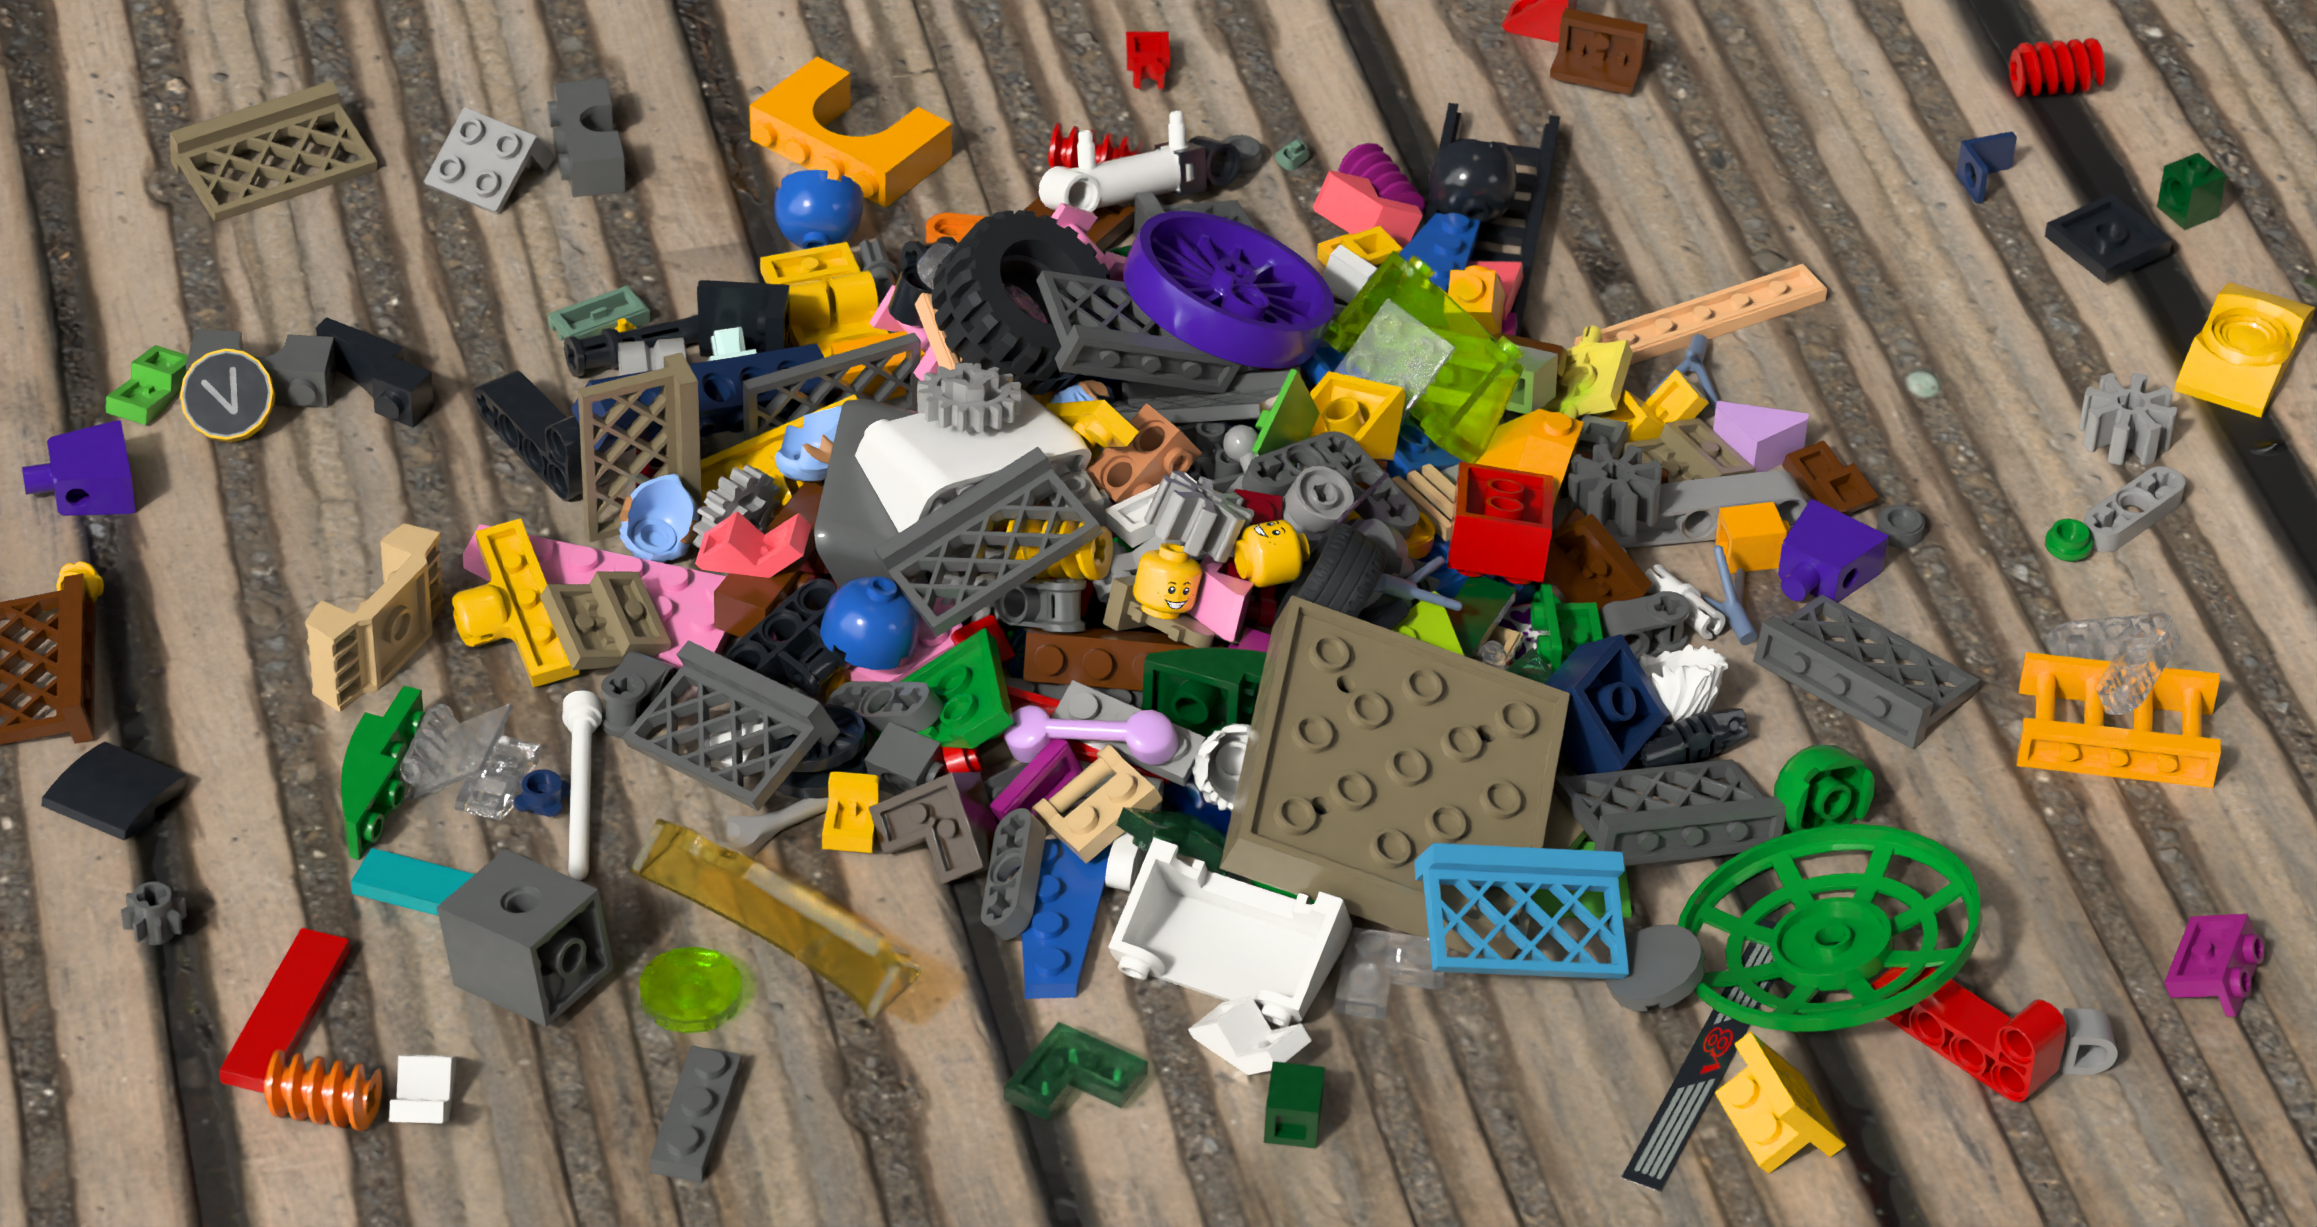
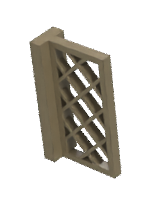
M333 81L170 132L171 164L178 174H185L214 223L377 170V160L340 105L339 91ZM336 123L340 127L337 136L316 131ZM293 137L301 139L297 149L276 144ZM309 142L331 147L326 157L305 152ZM252 150L261 152L256 162L236 157V155ZM339 150L357 154L360 160L345 163L335 160ZM269 155L291 160L286 170L265 165ZM211 163L220 165L215 175L196 169ZM299 163L320 168L317 174L311 176L294 173ZM229 167L250 173L245 183L227 179L224 176ZM258 176L280 181L277 187L270 189L254 186ZM218 189L239 194L236 200L221 205L214 198Z
M682 352L664 356V368L578 389L585 535L589 543L620 535V512L610 521L598 523L597 518L610 504L622 510L625 500L618 497V495L631 481L641 485L663 475L678 474L683 486L695 499L698 509L702 507L698 380ZM661 386V392L648 406L637 401L646 389ZM609 398L617 401L603 417L592 412L593 402ZM628 408H631L640 413V415L625 430L615 423ZM652 421L662 425L660 432L650 442L638 437ZM606 432H609L618 437V439L603 454L594 449V445ZM630 445L642 450L628 466L616 461ZM655 457L663 461L664 465L650 479L640 472ZM610 468L620 475L605 490L597 486L596 481ZM699 514V521H701L702 515Z

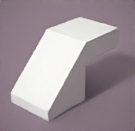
M1340 244L1329 257L1323 279L1333 294L1359 309L1361 294L1377 278L1375 274L1378 268Z
M1251 995L1222 1002L1188 1029L1195 1040L1247 1075L1271 1070L1273 1061L1286 1062L1311 1042L1302 1024L1271 1030Z
M406 1054L398 1056L397 1098L390 1100L389 1122H448L457 1056Z

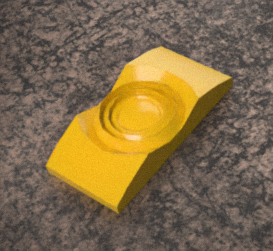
M2228 282L2218 293L2207 322L2192 342L2177 378L2174 391L2262 418L2314 316L2315 307L2234 282Z

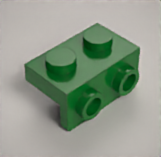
M1541 584L1539 602L1531 603L1532 631H1540L1536 642L1538 664H1546L1549 679L1579 645L1601 640L1603 636L1596 602L1554 603L1551 584Z

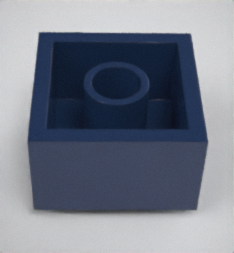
M1622 634L1579 645L1545 683V685L1570 693L1560 748L1577 775L1605 773L1623 769L1670 714Z

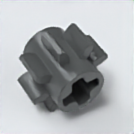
M147 882L138 886L133 893L125 895L127 907L121 909L123 929H134L136 942L142 941L148 945H160L171 940L175 934L182 933L181 920L187 917L185 898H174L172 885L167 886L160 882Z

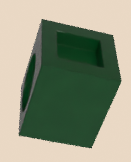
M2199 152L2164 165L2157 208L2184 231L2215 219L2219 216L2226 175Z
M1273 1061L1266 1102L1264 1143L1316 1149L1323 1101L1325 1067Z

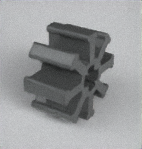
M1607 443L1593 446L1592 460L1583 458L1581 454H1575L1570 460L1567 514L1575 509H1579L1585 516L1592 513L1603 526L1606 525L1609 519L1615 520L1620 529V537L1634 536L1636 534V520L1645 522L1650 527L1654 526L1658 521L1662 476L1660 462L1654 459L1652 462L1642 464V449L1633 445L1627 446V452L1620 460L1613 459L1609 452V444Z

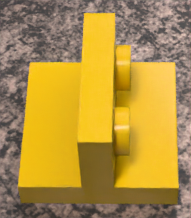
M1751 1031L1735 1043L1747 1067L1718 1089L1715 1094L1760 1168L1770 1174L1809 1142L1829 1158L1846 1146L1801 1071Z

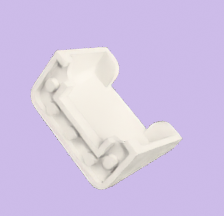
M1021 389V413L1015 415V422L1013 423L1002 421L1001 429L997 430L990 426H984V431L981 433L966 432V430L958 432L957 426L954 425L942 429L939 428V420L927 422L925 420V413H918L891 421L882 419L874 422L865 430V436L859 444L855 457L900 533L1036 447H1039L1047 456L1052 469L1058 476L1082 469L1086 470L1092 453L1080 434Z
M1153 838L1108 946L1114 959L1119 962L1118 969L1136 979L1145 980L1147 975L1224 1001L1251 995L1267 1022L1280 1027H1288L1290 1022H1301L1344 949L1351 932L1352 923L1344 900L1319 892L1315 904H1311L1309 896L1301 893L1298 894L1297 899L1280 895L1210 872L1203 861L1195 859L1194 863L1191 864L1186 860L1177 859L1176 854L1179 850L1177 845Z

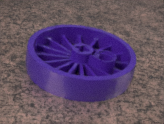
M1170 211L1149 218L1136 235L1123 270L1124 283L1131 298L1156 324L1183 342L1203 352L1224 360L1252 367L1289 368L1308 361L1320 346L1334 312V298L1328 284L1303 257L1259 230L1231 219L1207 213Z

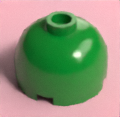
M1811 745L1801 749L1785 763L1774 785V796H1777L1786 806L1784 824L1789 830L1796 832L1829 825H1847L1851 823L1854 817L1861 821L1867 814L1874 796L1875 779L1872 772L1865 767L1863 761L1837 745Z

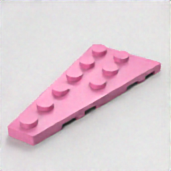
M479 524L477 530H481L491 526ZM474 533L463 553V568L490 582L491 579L477 546ZM528 535L547 584H590L597 571L639 572L672 643L668 651L653 656L654 658L678 666L681 669L683 663L676 654L688 640L721 655L731 634L715 628L714 591L726 576Z

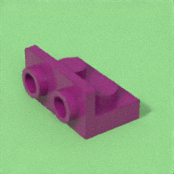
M2248 913L2190 917L2164 981L2170 998L2218 996L2225 1016H2238L2244 998L2250 994L2251 980L2256 967L2262 963L2264 957L2262 937L2260 934H2255Z

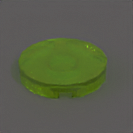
M701 947L672 949L657 955L644 967L639 978L641 1009L646 1015L648 1012L653 1016L655 1023L666 1030L681 1033L708 1031L717 1027V1021L722 1020L726 1016L729 1020L737 1012L742 1000L740 972L729 958L715 950Z

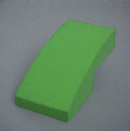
M157 345L150 348L131 362V379L106 396V413L143 425L150 423L167 407L181 389L183 378L187 373L186 361L188 355Z

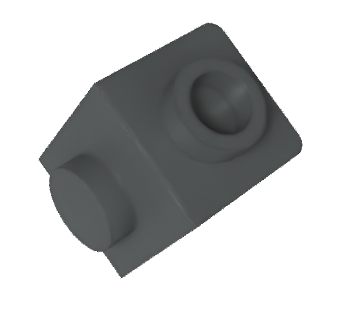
M1584 415L1582 419L1584 424L1577 450L1593 452L1594 445L1607 443L1609 444L1611 456L1619 458L1630 436L1628 423Z

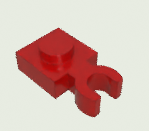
M1126 31L1127 71H1133L1134 88L1141 89L1142 80L1153 79L1157 82V88L1163 89L1165 87L1166 71H1170L1169 32Z

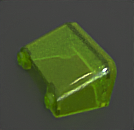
M1393 250L1327 329L1324 339L1335 350L1343 351L1350 355L1351 359L1356 362V366L1372 376L1377 382L1404 388L1406 394L1404 407L1421 422L1420 426L1425 430L1424 433L1436 445L1460 460L1476 464L1486 452L1524 371L1525 365L1519 360L1524 355V352L1502 335L1497 340L1430 279L1435 271L1422 259L1414 254L1407 260Z

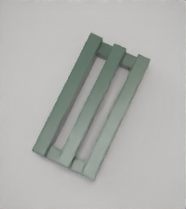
M627 285L549 313L548 326L552 331L557 330V337L561 341L573 335L577 339L599 335L605 328H616L618 320L621 318L626 319L627 322L632 323L636 327L650 323V310Z

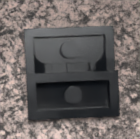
M104 741L83 754L57 778L43 795L41 806L116 838L126 840L153 826L156 807L185 792L187 775Z

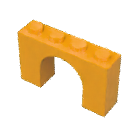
M818 56L750 104V140L809 170L828 171L827 179L841 182L842 175L851 178L861 186L865 198L884 208L888 207L952 158V123L920 107H916L888 129L873 135L844 136L825 129L826 125L851 108L850 72Z

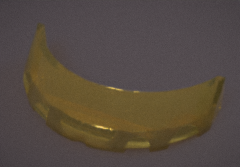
M658 818L630 868V872L638 877L714 912L798 960L849 996L862 1009L864 1016L871 1020L877 1018L908 989L922 972L921 966L910 962L912 957L910 953L904 948L884 939L882 932L853 913L795 879L769 869L757 859L735 848L715 843L698 833L697 830L681 823Z

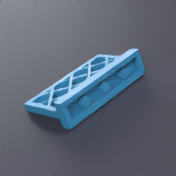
M1432 843L1414 861L1416 880L1423 881L1432 972L1624 979L1629 974L1618 877L1625 872L1623 852ZM1440 885H1454L1469 900L1457 914L1441 900ZM1473 886L1482 887L1477 891ZM1489 887H1501L1517 902L1505 916L1482 896ZM1521 888H1528L1529 890L1525 893ZM1537 889H1548L1564 904L1552 918L1530 898ZM1568 890L1576 892L1572 895ZM1584 891L1604 892L1606 913L1599 920L1577 900ZM1473 905L1496 925L1484 939L1477 935L1461 919ZM1521 907L1543 927L1531 942L1509 921ZM1568 909L1590 929L1579 943L1556 923ZM1443 919L1448 923L1445 927L1443 925ZM1606 921H1607L1608 929L1604 926V924H1605ZM1452 928L1474 948L1466 958L1447 957L1445 935ZM1500 930L1522 950L1514 960L1502 959L1488 945ZM1547 932L1569 952L1562 962L1550 961L1536 947V944ZM1594 935L1598 936L1610 948L1612 964L1598 963L1583 949ZM1478 954H1480L1483 958H1475V957H1476ZM1526 955H1527L1531 960H1523V959H1524V958L1526 957ZM1573 958H1575V959H1576L1577 961H1579V962H1570V961H1571Z

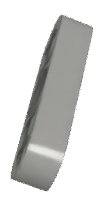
M2153 467L2090 509L2085 514L2083 523L2090 531V536L2093 540L2092 550L2098 552L2115 551L2181 505L2185 488V478L2183 475L2169 467ZM2123 506H2136L2143 509L2144 512H2130L2125 510Z

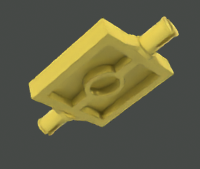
M1591 325L1590 329L1588 326L1585 327L1581 342L1577 346L1566 350L1568 354L1563 378L1556 382V397L1541 409L1549 412L1563 413L1572 419L1589 414L1602 415L1616 410L1633 355L1627 339L1599 343L1602 338L1600 328Z

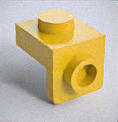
M831 772L828 781L829 800L822 831V849L872 853L876 829L869 807L880 803L879 777L869 774Z

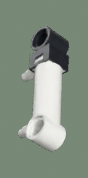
M1172 111L1168 125L1169 142L1154 145L1155 151L1096 163L1095 143L1093 142L1092 132L1090 130L1080 131L1078 133L1079 143L1077 144L1078 167L1070 169L1064 166H1055L1049 169L1043 175L1040 182L1039 195L1043 204L1056 211L1060 203H1064L1089 212L1102 207L1134 201L1135 193L1153 192L1156 196L1172 192L1183 196L1207 190V183L1216 186L1231 184L1241 170V155L1232 144L1206 136H1196L1186 142V124L1184 123L1183 113L1181 111Z

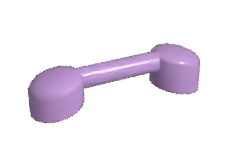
M1029 705L1019 708L1013 713L1014 723L1004 731V738L1010 752L1015 759L1023 763H1030L1052 739L1126 741L1132 755L1140 762L1149 765L1161 764L1170 760L1178 748V736L1172 722L1163 713L1155 710L1139 711L1133 714L1127 721L1050 719L1044 709L1039 706Z

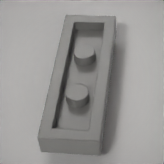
M1072 680L1051 719L1127 721L1133 714L1142 710ZM1172 723L1178 736L1176 753L1170 760L1153 765L1136 759L1130 752L1126 741L1075 740L1098 750L1110 744L1126 762L1185 786L1193 772L1192 769L1195 765L1194 757L1198 753L1200 745L1206 741V737Z

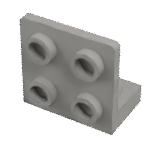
M464 107L424 182L429 188L491 213L499 214L522 171L529 170L530 166L547 172L554 156L536 135Z

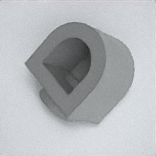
M2064 1008L2062 1016L2066 1023V1037L2060 1061L2061 1074L2092 1075L2110 1068L2115 1063L2118 1052L2109 1017L2096 1009Z

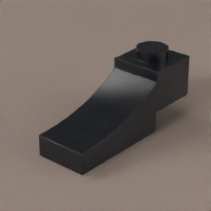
M327 317L316 326V336L334 338L336 371L344 374L369 393L374 399V411L376 414L414 428L434 408L432 372L405 362L403 346Z

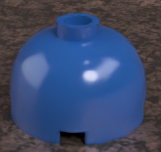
M803 170L785 176L782 179L781 187L779 189L776 187L774 199L775 219L783 236L803 249L848 242L858 230L864 204V194L861 186L854 180L842 175L841 182L827 179L828 171Z
M879 576L860 577L847 581L830 597L823 615L820 636L824 645L831 652L835 645L839 650L846 653L844 661L854 666L871 670H891L899 667L902 658L908 656L909 661L913 657L918 641L920 615L892 580Z

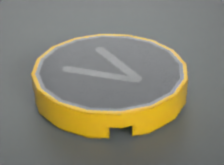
M232 349L209 352L194 362L183 378L180 392L183 413L195 430L210 439L227 443L248 439L261 430L269 419L268 416L271 413L272 406L274 407L276 396L272 378L260 361L244 351Z

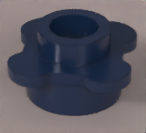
M540 769L532 771L523 778L522 793L514 798V806L521 812L530 810L537 815L557 816L562 812L561 802L563 798L570 794V784L565 780H561L560 776L551 770Z

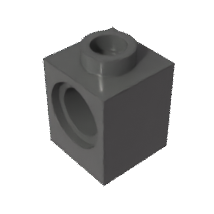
M892 722L887 724L865 758L868 774L879 777L880 790L894 796L948 773L940 742Z

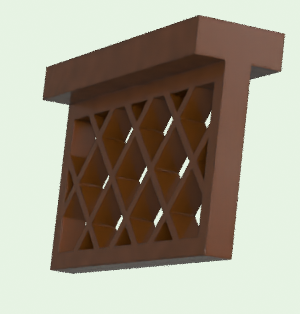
M80 573L64 577V590L0 602V620L6 618L10 620L0 629V648L9 652L0 661V682L8 685L0 693V716L8 719L0 726V745L65 732L71 733L74 744L94 740L96 607L84 574ZM59 608V611L45 623L35 619L43 611ZM24 627L34 632L21 644L10 640ZM47 639L57 643L44 656L34 652ZM23 660L33 664L20 677L9 673ZM46 672L57 676L44 689L33 685ZM22 693L32 698L18 711L8 706ZM46 705L56 710V716L39 720L32 719Z

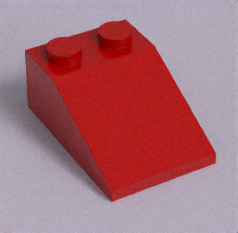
M1459 461L1447 568L1456 569L1458 573L1469 577H1480L1484 574L1503 576L1505 580L1515 584H1529L1532 581L1543 583L1552 534L1553 476Z

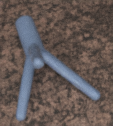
M1696 334L1691 338L1684 361L1652 389L1650 395L1676 369L1683 374L1687 370L1695 371L1715 413L1718 398L1702 364L1708 346V340L1704 335Z
M1717 545L1714 547V554L1726 601L1721 603L1702 594L1701 598L1715 610L1724 614L1740 644L1748 645L1757 639V633L1742 607L1745 571L1742 568L1736 570L1733 587L1723 547Z
M1441 556L1436 557L1406 579L1382 573L1374 588V591L1401 598L1408 610L1414 607L1412 603L1414 598L1456 611L1462 609V603L1417 588V583L1444 564V558Z

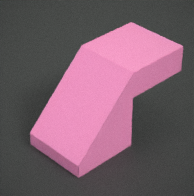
M1207 554L1199 564L1202 568V576L1196 602L1187 613L1210 628L1221 638L1233 642L1243 628L1254 583L1223 574L1225 562H1216L1213 557Z

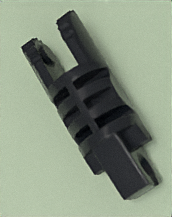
M1728 708L1702 712L1661 726L1658 732L1652 734L1629 762L1633 766L1640 768L1642 766L1652 768L1687 764L1717 754L1749 737V728L1744 710Z

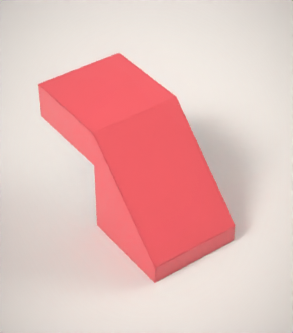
M1329 170L1313 205L1316 213L1350 234L1381 226L1402 248L1411 241L1423 216L1418 206L1378 197L1369 179Z
M737 511L704 533L695 564L701 570L770 578L804 555L812 525L797 513L764 535Z

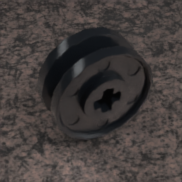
M821 704L840 730V733L829 746L817 741L777 790L783 795L799 799H821L829 797L828 781L831 772L868 774L865 764V758L869 753L865 744L867 734L865 724L859 714L847 707ZM792 734L775 740V752L788 748L798 736Z

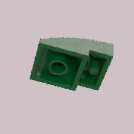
M1189 648L1147 654L1144 660L1142 710L1161 712L1172 723L1206 737V740L1215 730L1221 731L1228 725L1247 724L1251 726L1267 652L1232 648Z

